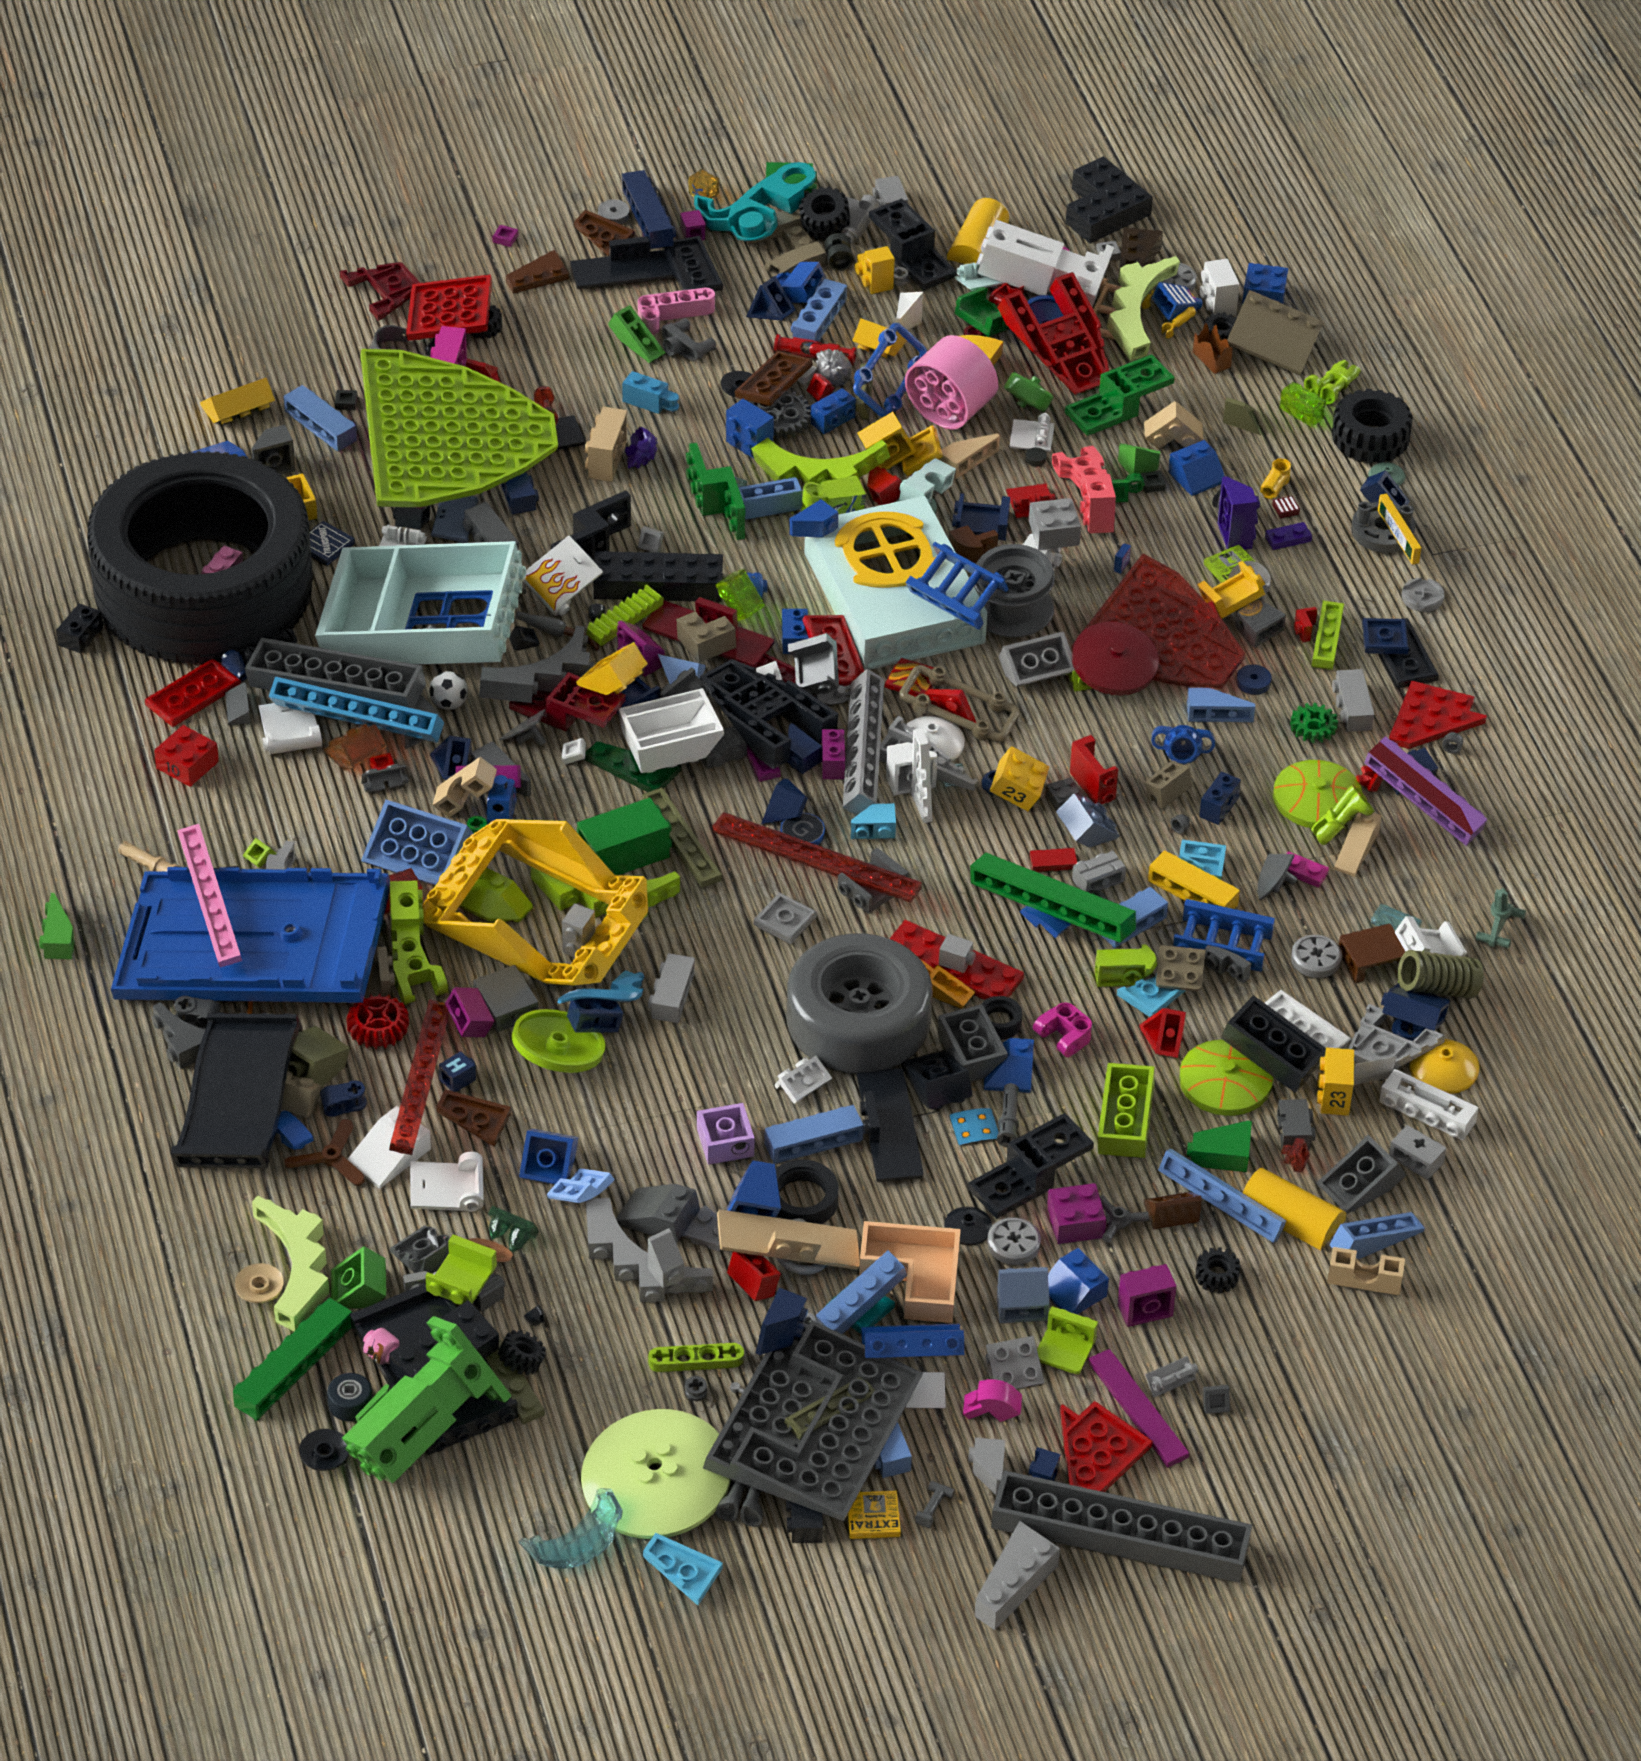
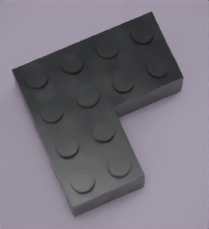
M1104 156L1073 170L1072 189L1082 198L1067 204L1065 223L1088 243L1091 244L1151 215L1153 196Z

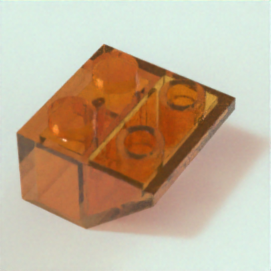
M363 724L346 731V735L342 737L338 736L328 742L330 746L324 748L323 751L343 770H347L388 747L376 724L371 726Z

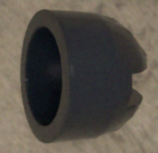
M591 604L588 610L589 618L592 621H595L596 618L600 619L601 615L605 614L606 608L602 604Z
M537 1305L523 1317L530 1325L538 1326L544 1322L545 1313L541 1306Z

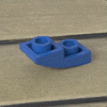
M1029 906L1024 907L1020 911L1035 928L1041 924L1055 939L1071 926L1069 922Z
M285 1110L280 1113L276 1133L280 1134L283 1144L296 1150L302 1149L306 1144L314 1141L312 1134L294 1115Z

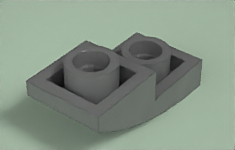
M1210 945L1205 947L1204 964L1209 969L1214 970L1219 975L1227 971L1232 977L1237 978L1242 983L1250 978L1251 963L1219 947Z

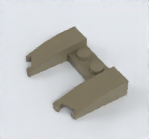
M783 210L777 212L778 226L770 236L760 240L747 241V244L751 245L783 236L793 250L765 263V270L767 271L778 268L780 270L779 274L785 272L792 273L799 262H819L821 266L826 265L825 250L818 241L813 242L802 227L801 217L796 211L792 214Z

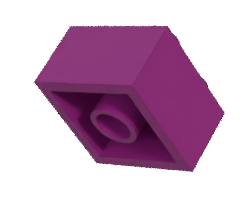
M1096 1183L1049 1189L1047 1209L1057 1244L1101 1239L1103 1237L1106 1217Z
M1167 1264L1151 1266L1138 1271H1129L1120 1275L1117 1306L1127 1327L1173 1317L1177 1286Z

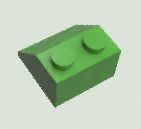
M363 1246L331 1269V1299L348 1309L366 1308L386 1297V1258Z

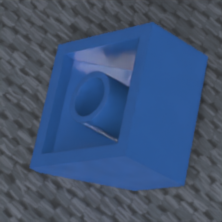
M1205 440L1170 453L1168 473L1191 496L1222 484V477L1225 474L1218 455Z
M538 1129L527 1130L519 1177L556 1184L560 1178L569 1179L575 1161L579 1137Z
M1077 1248L1061 1257L1048 1273L1049 1299L1059 1309L1079 1314L1107 1297L1109 1278Z

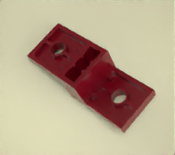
M568 672L552 692L537 691V695L533 694L532 703L510 701L509 709L528 717H532L546 709L547 711L540 721L563 731H567L577 718L604 728L624 704L626 695L623 693L615 694V692L604 695L580 687L576 681L581 677Z

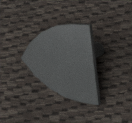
M544 709L528 718L499 739L504 740L521 733L516 736L519 744L533 737L538 746H542L546 743V740L536 724L540 722L547 710Z
M1268 854L1258 880L1257 892L1260 901L1270 894L1271 891L1278 893L1284 880L1291 885L1296 883L1297 877L1287 871L1295 856L1294 854Z

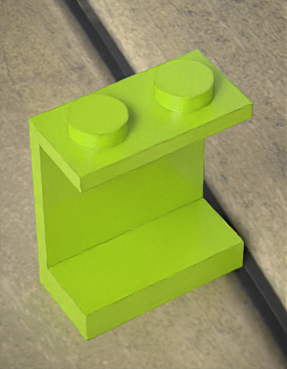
M453 1234L448 1241L449 1254L436 1274L427 1272L425 1275L426 1291L435 1296L449 1299L456 1304H463L468 1300L473 1304L497 1267L496 1250Z

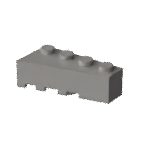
M1019 1521L976 1597L975 1617L995 1630L1058 1567L1060 1548Z

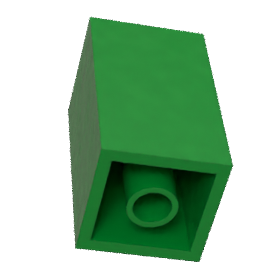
M651 797L577 822V833L614 875H621L670 858V848L672 847L670 832L672 827L669 820L664 819L659 805H655Z

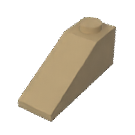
M992 434L953 442L941 449L943 457L938 460L956 468L954 476L956 480L999 451L1000 435Z
M1360 812L1357 814L1335 863L1334 870L1355 877L1379 835L1382 815L1373 813L1370 816H1366Z

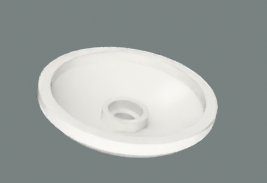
M923 716L907 723L910 728H922L925 736H929L930 741L951 758V762L962 753L965 743L964 734L955 723L938 716Z

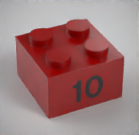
M182 725L154 749L156 769L189 787L219 762L217 743L185 725Z

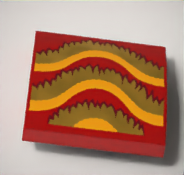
M901 658L887 678L884 688L900 692L914 667L918 665L926 666L930 669L934 667ZM919 674L908 694L916 697L919 694H924L928 689H933V684L930 683L929 677Z

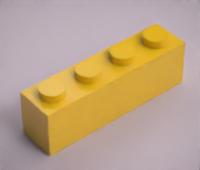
M1164 850L1149 865L1148 882L1184 901L1190 899L1235 909L1238 906L1239 889L1178 858L1176 855Z

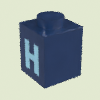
M460 1051L439 1064V1080L450 1091L457 1092L476 1081V1064L472 1058H468Z

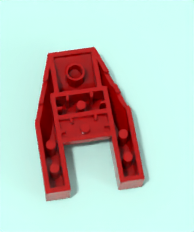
M1073 272L1055 278L1049 289L1063 314L1062 317L1042 324L1038 323L1021 290L1003 297L998 310L1006 325L1075 395L1100 386L1101 374L1109 371L1108 361L1104 353V339H1102L1100 331L1101 323Z

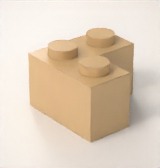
M1177 401L1172 402L1144 422L1145 439L1158 450L1173 439L1184 448L1203 440L1202 422Z

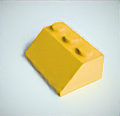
M266 377L212 396L200 402V405L213 423L220 421L221 424L233 421L232 417L238 414L242 418L252 414V409L258 408L259 411L270 407L269 403L275 401Z
M632 642L601 659L576 683L580 687L604 695L612 692L618 694L626 689L627 685L635 681L634 678L643 673L642 669L647 665V662L636 644Z

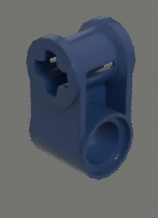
M355 1080L324 1087L320 1091V1098L325 1115L336 1117L341 1114L363 1110L367 1105V1099L364 1096V1084Z

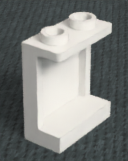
M1405 916L1395 931L1405 951L1416 950L1461 957L1467 954L1450 922L1447 921L1438 930L1419 928L1413 917Z

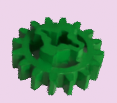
M1305 703V708L1298 706L1297 711L1293 710L1290 720L1291 731L1296 732V737L1303 736V741L1311 739V743H1314L1315 740H1319L1322 743L1323 738L1330 740L1331 735L1336 734L1338 727L1337 714H1332L1333 709L1331 708L1326 710L1324 704L1318 707L1317 703H1314L1313 706Z

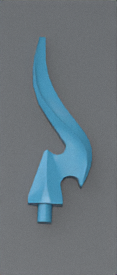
M625 970L611 983V990L577 989L558 998L557 1003L561 1004L584 998L631 1002L639 999L643 994L644 988H641L644 980V974L642 972L634 974Z

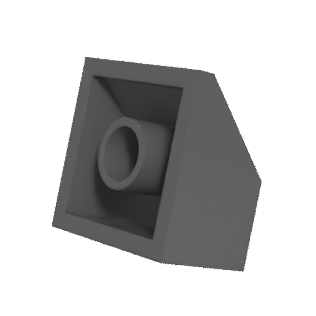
M285 425L265 429L252 447V457L256 462L260 461L263 465H268L271 469H275L277 473L281 474L295 471L293 439Z

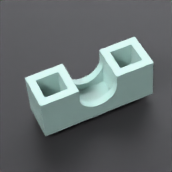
M936 458L933 459L931 462L926 463L919 471H915L907 480H903L899 488L901 491L899 500L903 501L925 496L930 503L933 491L942 494L952 486L956 468Z

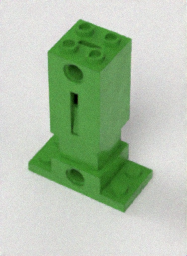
M433 1316L427 1324L432 1330L430 1334L438 1343L426 1354L430 1361L413 1378L405 1375L342 1437L343 1441L347 1444L345 1449L352 1457L359 1459L361 1462L360 1468L368 1476L374 1475L380 1481L386 1480L394 1483L456 1421L452 1414L470 1396L478 1399L480 1396L486 1395L493 1401L496 1399L504 1403L512 1396L457 1324Z

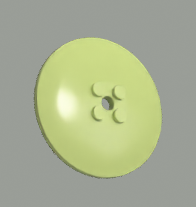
M671 1409L646 1410L616 1421L595 1439L583 1461L581 1483L587 1505L604 1525L618 1533L635 1538L651 1539L655 1533L668 1538L699 1526L716 1511L719 1502L726 1497L731 1483V1479L703 1469L705 1459L719 1433L701 1418L683 1411ZM654 1463L662 1465L658 1470L649 1469L650 1465Z

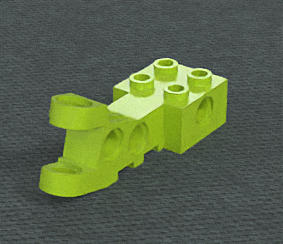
M390 881L393 972L395 986L401 1002L404 1005L415 1002V995H412L410 986L428 981L431 982L436 996L448 993V984L442 966L429 964L420 945V935H424L422 889L418 890L417 881Z

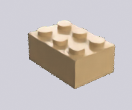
M603 406L600 414L596 415L595 428H591L590 441H587L585 445V453L588 454L585 462V469H588V478L613 482L627 444V410Z

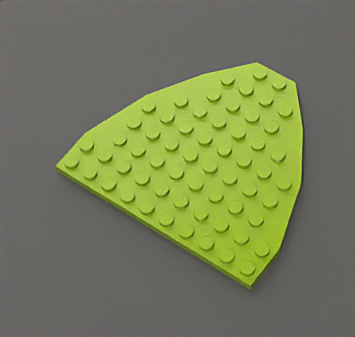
M361 349L360 356L377 506L423 507L480 494L523 474L557 450L558 440L554 414L515 389L468 367L405 350Z

